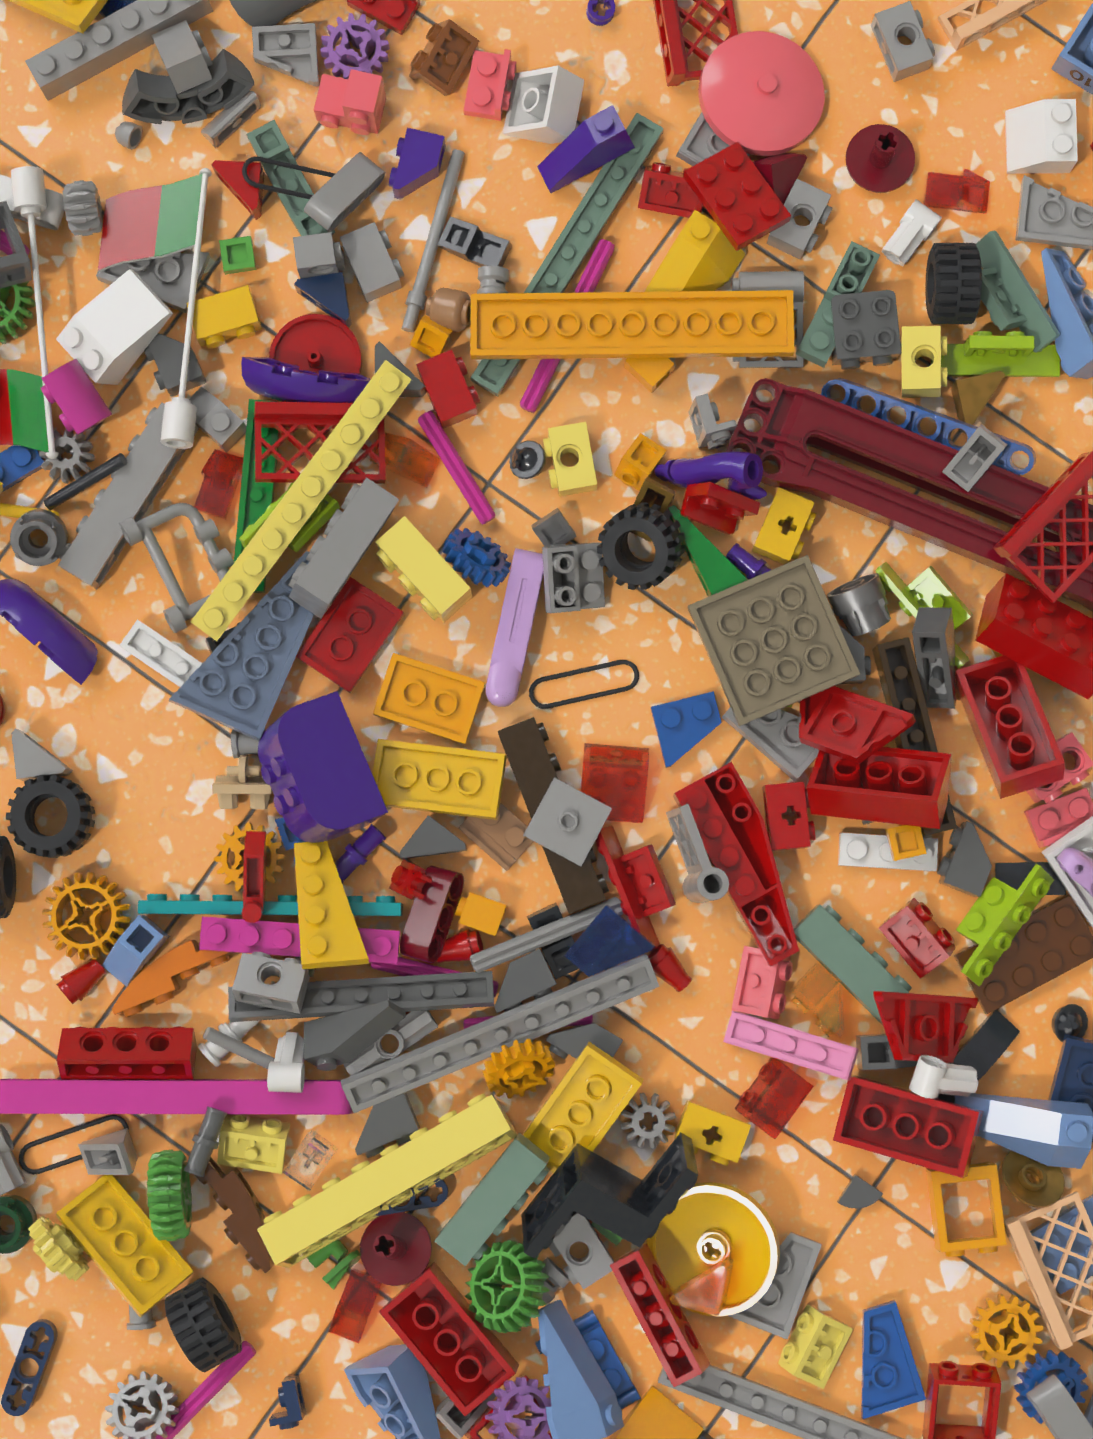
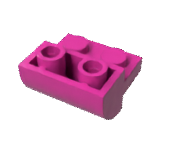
M77 359L64 364L41 378L45 384L41 387V390L51 405L57 402L63 413L59 415V418L68 432L75 430L77 435H80L112 415Z

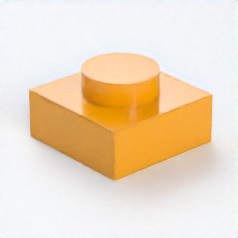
M424 315L409 345L432 358L443 353L453 330L435 323L430 317Z
M902 825L885 829L893 861L927 854L921 827Z

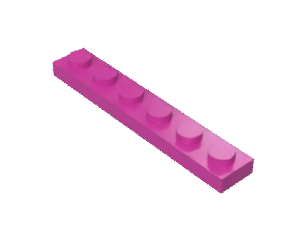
M202 916L199 950L239 953L263 952L268 955L301 957L299 923L272 921L249 923L244 919ZM358 928L369 962L398 964L400 931Z

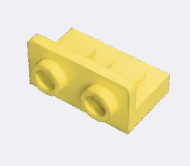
M227 1114L220 1130L217 1165L282 1174L290 1123L281 1122L276 1118L261 1119L249 1117L246 1114Z
M806 1305L803 1313L797 1320L796 1327L788 1343L782 1350L778 1364L793 1376L824 1389L853 1328L821 1313L810 1305Z

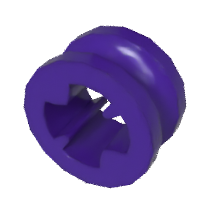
M589 0L586 9L588 20L596 26L608 24L614 16L615 3L614 0ZM599 3L604 4L603 8L608 7L604 16L598 15V11H593Z

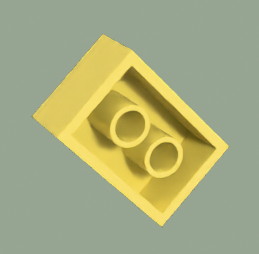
M405 516L376 541L379 550L376 553L379 557L378 560L390 573L396 570L400 574L398 577L401 581L400 584L412 597L418 594L422 598L420 601L421 607L433 620L439 617L445 623L473 598L471 588Z

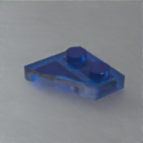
M606 905L564 956L588 977H591L650 952L656 946L609 905Z

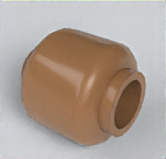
M442 287L436 290L433 297L427 299L425 312L435 323L454 332H461L466 326L471 325V299L467 292Z

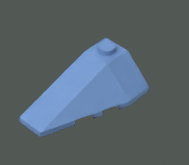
M1045 248L1041 251L1051 319L1060 333L1059 337L1055 339V345L1061 359V367L1069 377L1092 378L1093 299L1083 290L1086 282L1066 253Z
M971 1093L969 1097L955 1095L954 1103L984 1111L978 1132L979 1137L1042 1164L1081 1169L1091 1150L1093 1112L1086 1103Z
M556 1300L538 1309L540 1314L538 1322L541 1352L547 1356L548 1374L543 1375L544 1386H550L551 1407H546V1414L552 1439H603L624 1427L622 1410L618 1405L615 1392L562 1301Z
M405 1344L390 1345L344 1369L356 1396L363 1406L366 1407L370 1404L381 1418L377 1424L384 1432L388 1430L396 1439H441L427 1372Z

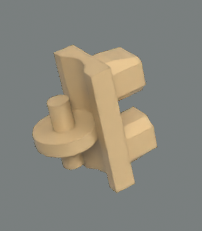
M242 756L239 758L238 766H227V775H217L215 783L212 784V794H217L220 809H235L239 805L238 794H250V808L265 810L269 805L270 795L272 794L270 785L266 784L263 777L260 776V766H248V758Z

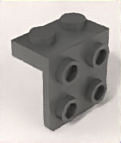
M882 290L835 295L831 299L835 349L831 353L832 366L841 365L842 370L861 367L860 363L873 362V366L876 367L891 365L892 360L901 354L896 295L894 291Z

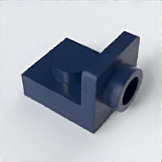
M299 1374L286 1376L281 1382L282 1387H278L280 1405L282 1408L286 1407L287 1411L272 1414L269 1418L270 1427L279 1425L280 1430L290 1429L298 1426L299 1421L305 1417L306 1408Z

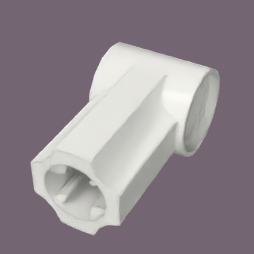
M916 199L900 220V226L881 252L895 265L904 267L921 242L928 239L942 217Z
M286 1032L283 1037L278 1039L275 1059L270 1061L268 1067L267 1087L269 1092H303L305 1080L304 1038L297 1032Z
M921 1055L919 1056L909 1089L919 1096L936 1099L939 1094L969 1097L971 1093H976L979 1082L977 1080V1071L972 1066L948 1064L936 1057Z

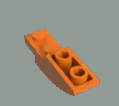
M190 940L175 947L156 959L131 981L112 1007L114 1015L124 1013L125 1018L144 1011L142 1005L154 1000L155 1004L158 1005L173 999L174 995L172 992L180 989L176 976L180 975L181 980L190 978L200 973L198 967L210 963L213 968L230 961L228 955L234 952L199 950L196 940Z

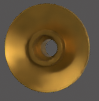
M1012 1150L1004 1158L1002 1163L1003 1180L1008 1190L1019 1201L1032 1207L1044 1208L1053 1205L1061 1198L1064 1192L1065 1180L1060 1167L1047 1166Z

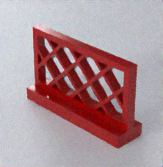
M653 0L667 87L679 86L682 81L700 80L702 70L689 71L687 58L693 52L704 62H707L710 56L697 47L704 36L717 46L724 42L710 31V28L717 20L728 27L729 35L725 40L738 35L732 0H723L724 5L719 11L705 0H693L696 2V5L689 14L678 6L677 0ZM699 6L714 16L707 27L692 17ZM687 22L702 33L694 44L683 36L682 28Z
M255 401V482L294 483L301 473L292 465L303 455L309 460L313 458L314 455L308 450L319 440L323 443L327 438L324 435L337 426L353 403ZM385 416L375 428L378 431V439L370 447L364 443L361 447L364 452L354 462L351 461L348 468L343 471L335 483H363L367 477L376 484H385ZM261 428H276L283 436L271 446L261 437ZM299 428H308L315 435L305 446L292 436ZM286 440H289L299 450L289 461L276 451ZM262 446L267 450V451L264 452L263 454H262ZM377 447L378 455L373 452ZM270 455L274 456L283 465L276 473H262V462ZM369 456L378 464V474H365L357 466Z
M1093 451L1080 454L993 547L1001 557H1006L1051 603H1054L1093 562V549L1089 552V546H1093V542H1089V522H1093V518H1089L1088 499H1093V495H1088V480L1093 476ZM1081 489V495H1075ZM1071 499H1082V518L1066 519V504ZM1059 512V519H1053ZM1082 522V542H1066V523ZM1048 523H1059L1060 542H1044V527ZM1037 536V543H1030ZM1037 546V566H1026L1017 556L1026 547ZM1044 546H1060V566H1044ZM1066 546H1082V561L1078 565H1067ZM1060 569V584L1052 592L1044 584V570ZM1067 569H1073L1067 576ZM1031 570H1038V577Z

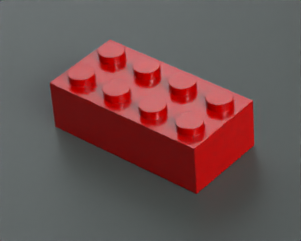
M1006 573L986 595L975 641L1089 699L1093 695V619L1058 600L1051 603L1039 590Z
M1003 655L956 670L957 692L1000 799L1063 780L1065 761L1025 666Z
M853 1075L850 1081L847 1082L833 1141L965 1178L968 1176L984 1111L938 1098H925L906 1089Z

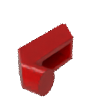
M246 831L242 917L246 922L255 923L261 918L265 904L266 831Z

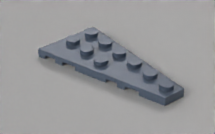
M306 551L280 581L169 698V702L258 741L260 740L314 616L313 613L289 598L293 588L288 586L301 562L303 561L308 565L309 561L306 558L310 553L309 551Z

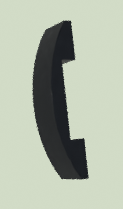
M996 1009L975 1029L974 1035L957 1052L954 1062L948 1064L972 1066L977 1071V1080L979 1081L1010 1046L1020 1031ZM939 1094L937 1098L954 1103L955 1095Z

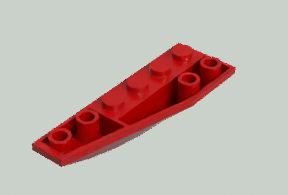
M730 762L675 792L673 798L678 807L689 804L711 866L721 869L727 875L729 880L727 894L768 965L771 967L798 952V944L764 819L733 763Z

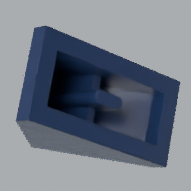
M343 272L296 280L294 286L298 294L329 316L340 320L348 328L352 325Z

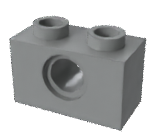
M911 1L875 13L871 28L893 82L929 70L935 56L934 46L929 38H925L922 31L923 20L918 10L913 9ZM898 37H908L912 44L903 45L898 41Z
M796 179L784 203V206L791 214L790 221L770 232L766 244L801 260L805 251L811 253L819 237L814 232L819 223L825 225L832 211V207L828 206L831 194ZM798 215L805 216L810 224L799 226L793 218Z
M263 952L242 953L232 991L235 1000L238 1002L300 1014L310 975L308 969H302L301 961L294 958H285L283 961L273 959L270 955ZM270 976L280 977L279 981L273 985L264 983Z
M574 1211L571 1220L566 1225H561L557 1230L549 1248L555 1257L560 1254L568 1265L563 1269L573 1285L579 1283L584 1290L612 1271L610 1264L614 1262V1259L593 1226H591L589 1220ZM575 1242H583L588 1246L589 1251L585 1257L575 1258L569 1251L571 1245Z

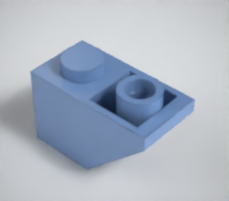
M138 915L116 941L101 966L127 987L170 936L147 916Z

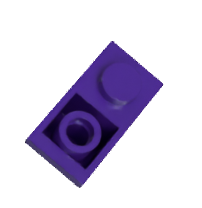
M407 128L405 138L400 137L397 144L396 156L400 157L398 167H392L389 178V186L393 187L394 198L402 199L439 176L446 148L445 136Z

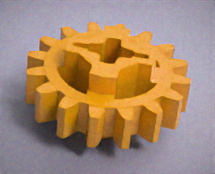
M250 822L246 823L244 831L237 825L233 826V836L224 833L222 836L227 841L225 845L216 844V848L222 851L221 856L213 858L214 861L222 863V867L216 873L219 875L226 873L227 875L223 883L229 885L235 882V891L237 892L243 889V879L241 877L243 876L245 844L240 839L246 836V831H254ZM260 824L256 831H265V826ZM274 831L266 835V851L269 848L271 852L270 866L266 865V881L268 880L272 883L277 882L273 875L274 872L284 871L278 865V861L286 859V855L278 854L277 851L283 846V843H273L272 841L276 835ZM230 850L235 853V863L231 868L229 865Z
M527 1038L524 1043L514 1040L513 1046L508 1048L506 1045H502L501 1052H492V1060L485 1061L486 1069L482 1070L489 1091H495L497 1097L506 1093L507 1098L511 1099L514 1094L524 1097L525 1091L536 1092L537 1085H546L545 1077L553 1076L552 1068L555 1067V1062L548 1046H543L540 1040L532 1044L531 1039Z
M998 1294L996 1303L987 1297L985 1299L987 1308L983 1309L978 1306L975 1308L980 1316L978 1319L970 1318V1323L976 1326V1330L969 1332V1336L972 1339L979 1340L974 1344L973 1348L977 1352L985 1350L982 1358L986 1362L994 1357V1365L997 1368H1001L1003 1362L1006 1361L1007 1366L1010 1369H1014L1015 1360H1019L1024 1364L1027 1361L1025 1357L1027 1353L1033 1356L1037 1354L1032 1347L1034 1343L1042 1344L1043 1340L1036 1336V1332L1042 1331L1043 1326L1034 1323L1039 1314L1035 1310L1027 1312L1031 1305L1024 1300L1018 1305V1297L1012 1294L1009 1301H1006L1003 1294ZM1002 1310L1000 1315L993 1319H989L994 1313ZM1018 1313L1023 1316L1027 1330L1020 1327ZM1007 1326L1013 1329L1011 1334H1005V1336L999 1333L1001 1328L1006 1329ZM985 1332L992 1335L994 1349L988 1345ZM1022 1343L1017 1350L1011 1352V1348Z

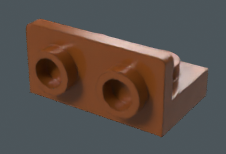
M448 19L440 23H434L426 35L428 42L425 48L419 50L412 59L410 66L413 69L409 74V77L413 80L422 79L444 96L450 95L479 43L477 38Z

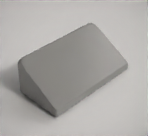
M249 90L237 103L221 111L201 130V134L214 148H218L261 108L258 95L254 91Z

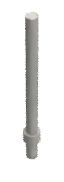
M453 149L413 290L408 292L405 302L408 307L401 328L406 332H414L419 312L425 306L427 299L425 291L438 249L437 244L443 232L465 155L461 150Z

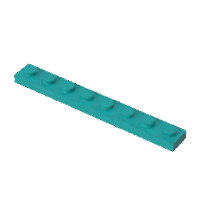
M147 894V900H138V914L242 915L243 901H232V895H212V901H200V895L180 894V901H167V894ZM278 895V902L265 901L262 915H298L297 895ZM347 896L353 916H403V903H395V896H376V902H363V896Z

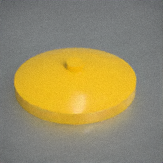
M716 1182L697 1183L692 1189L686 1190L679 1198L675 1210L671 1214H666L659 1223L654 1236L647 1238V1244L679 1305L702 1315L728 1316L748 1309L766 1293L774 1280L779 1265V1239L768 1213L749 1194L727 1184Z

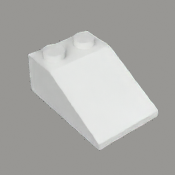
M129 269L78 311L56 340L73 359L79 361L84 371L95 383L118 385L173 313L134 270Z

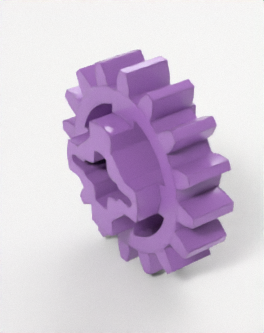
M349 13L348 21L344 22L342 18L337 17L338 26L336 28L332 25L327 26L330 36L321 37L322 44L326 47L320 48L321 56L326 58L324 60L326 69L333 68V76L339 77L343 74V78L348 79L351 69L371 74L374 70L379 73L383 72L380 62H388V53L385 51L390 48L388 40H384L386 37L385 30H377L378 24L375 19L368 24L365 14H362L359 20H355L353 14ZM341 37L342 40L340 45L335 47L336 42ZM349 41L357 49H360L361 57L358 55L357 52L354 51V49H350ZM376 47L375 54L369 61V54L374 51V48Z
M516 1377L515 1383L512 1380L504 1381L505 1390L495 1388L494 1393L497 1400L487 1402V1405L493 1408V1413L485 1415V1419L493 1420L494 1423L488 1429L489 1433H498L497 1439H551L547 1433L549 1425L546 1414V1407H551V1397H546L549 1387L540 1386L538 1388L537 1379H529L527 1382L525 1377ZM533 1397L537 1400L539 1406L534 1402ZM524 1411L525 1413H532L531 1416H525L522 1419L513 1418V1415H519V1413ZM505 1423L511 1428L512 1434L508 1431Z

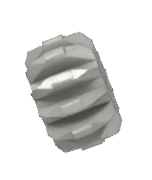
M84 180L66 184L63 190V202L66 220L74 236L93 235V233H99L103 227V214L96 185L92 181Z
M67 429L64 431L63 437L57 430L54 431L55 452H59L56 459H49L46 456L47 452L39 451V456L46 459L41 464V467L45 471L50 470L49 476L53 480L61 476V481L65 484L69 483L71 475L75 480L80 478L79 472L81 470L86 473L90 472L91 468L86 462L95 461V456L88 453L93 448V444L90 441L84 442L85 435L83 433L80 435L76 433L74 435L73 431L68 432ZM64 452L73 455L70 460L67 458L63 459L61 456Z
M640 1093L642 1104L638 1106L631 1098L629 1105L634 1111L623 1110L621 1112L622 1116L631 1118V1121L623 1122L620 1126L624 1130L633 1128L626 1136L629 1142L637 1135L640 1136L637 1141L638 1148L642 1149L645 1139H649L651 1149H656L657 1144L654 1138L659 1136L663 1143L668 1142V1138L662 1131H675V1127L665 1123V1121L675 1119L676 1115L674 1112L662 1113L670 1106V1103L666 1100L657 1107L658 1094L654 1093L651 1102L647 1103L645 1093ZM651 1112L650 1115L652 1117L656 1115L657 1121L652 1123L651 1129H646L644 1124L640 1127L639 1121L644 1119L643 1113Z

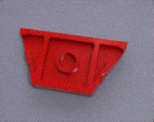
M834 686L800 701L799 712L801 722L799 723V739L802 744L860 764L914 725L916 720L912 713Z
M885 991L873 992L894 1060L918 1061L919 1056L929 1055L946 1063L954 1062L959 1050V1042L964 1038L968 1028L964 1021L969 1009L976 1008L978 998Z

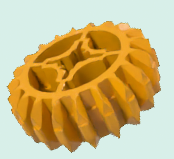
M88 872L85 881L81 873H75V884L68 877L63 878L62 882L65 890L59 886H53L52 890L58 897L56 899L46 897L45 902L53 906L52 910L43 909L42 915L51 916V921L44 922L42 926L43 928L53 927L54 931L48 934L47 939L49 941L57 938L60 939L55 945L57 951H61L68 945L66 956L73 957L78 949L79 960H86L88 950L93 960L99 959V948L105 955L110 953L111 948L108 943L110 942L114 945L118 940L116 934L122 935L126 930L120 927L121 922L131 923L132 920L131 917L122 916V911L130 910L131 905H120L119 901L123 900L127 895L125 892H119L114 895L119 885L117 882H112L105 887L108 880L107 876L101 875L96 882L95 873ZM93 889L101 893L106 899L91 905L84 897H81L79 891ZM71 898L72 901L70 903L73 913L63 924V909L68 899ZM83 907L88 911L96 910L89 917L91 925H88V922H78L84 916ZM111 908V923L107 932L103 935L101 918ZM84 928L89 935L93 936L95 942L84 944L74 940L68 933L72 930Z

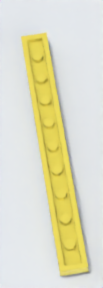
M387 360L384 361L190 621L192 624L218 641L412 379Z

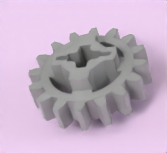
M145 1371L141 1372L139 1380L133 1374H129L128 1384L125 1385L119 1381L117 1383L120 1390L118 1394L109 1393L108 1395L114 1400L113 1405L105 1406V1410L112 1414V1417L106 1420L107 1425L115 1427L112 1435L118 1439L120 1437L122 1439H156L157 1435L163 1438L168 1437L164 1429L166 1426L175 1427L176 1423L170 1418L171 1415L179 1413V1409L172 1406V1403L178 1399V1396L173 1392L168 1393L172 1385L167 1381L162 1383V1377L154 1374L150 1379V1375ZM160 1398H161V1402H162V1410H161V1411H160V1408H159V1405H158V1402H159ZM135 1405L137 1407H147L146 1409L151 1411L152 1413L148 1414L146 1412H138V1410L133 1408V1406ZM123 1408L126 1415L125 1420H123Z

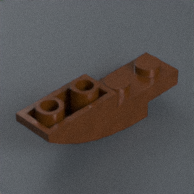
M210 1157L204 1177L195 1176L203 1185L209 1183L216 1193L213 1197L222 1209L226 1211L229 1208L233 1214L223 1221L227 1226L224 1232L235 1245L240 1243L248 1252L245 1257L255 1270L258 1271L261 1268L264 1273H267L274 1266V1262L257 1230L265 1225L263 1222L265 1215L258 1199L237 1167L226 1175Z

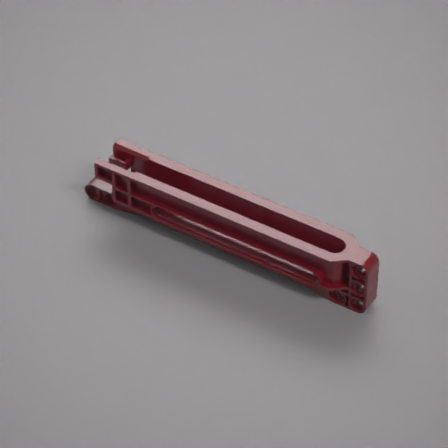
M768 378L755 382L726 452L742 448L748 453L758 455L762 463L767 460L774 461L778 465L779 471L775 474H769L763 470L761 483L812 494L1032 584L1006 557H1001L993 549L1007 533L1006 531L810 452L807 447H814L1011 528L1049 487L991 464L969 492H967L942 472L959 452L958 450L808 389L787 386ZM767 390L772 394L773 400L767 403L761 402L757 398L756 392ZM748 419H755L759 422L761 429L757 432H750L745 428L744 422ZM1071 499L1066 504V519L1082 518V501ZM1088 503L1089 518H1093V505ZM1059 512L1053 519H1059ZM1082 522L1066 523V542H1082ZM1089 522V542H1093V522ZM1048 523L1044 527L1045 542H1060L1059 523ZM1037 546L1026 547L1017 557L1026 566H1037ZM1054 546L1056 552L1044 547V566H1060V546ZM1066 546L1067 565H1078L1082 561V546ZM1089 546L1090 552L1093 549V546ZM1093 562L1061 595L1083 605L1092 612ZM1060 569L1044 570V584L1052 592L1060 584ZM1067 569V576L1073 569ZM1031 570L1038 577V570Z

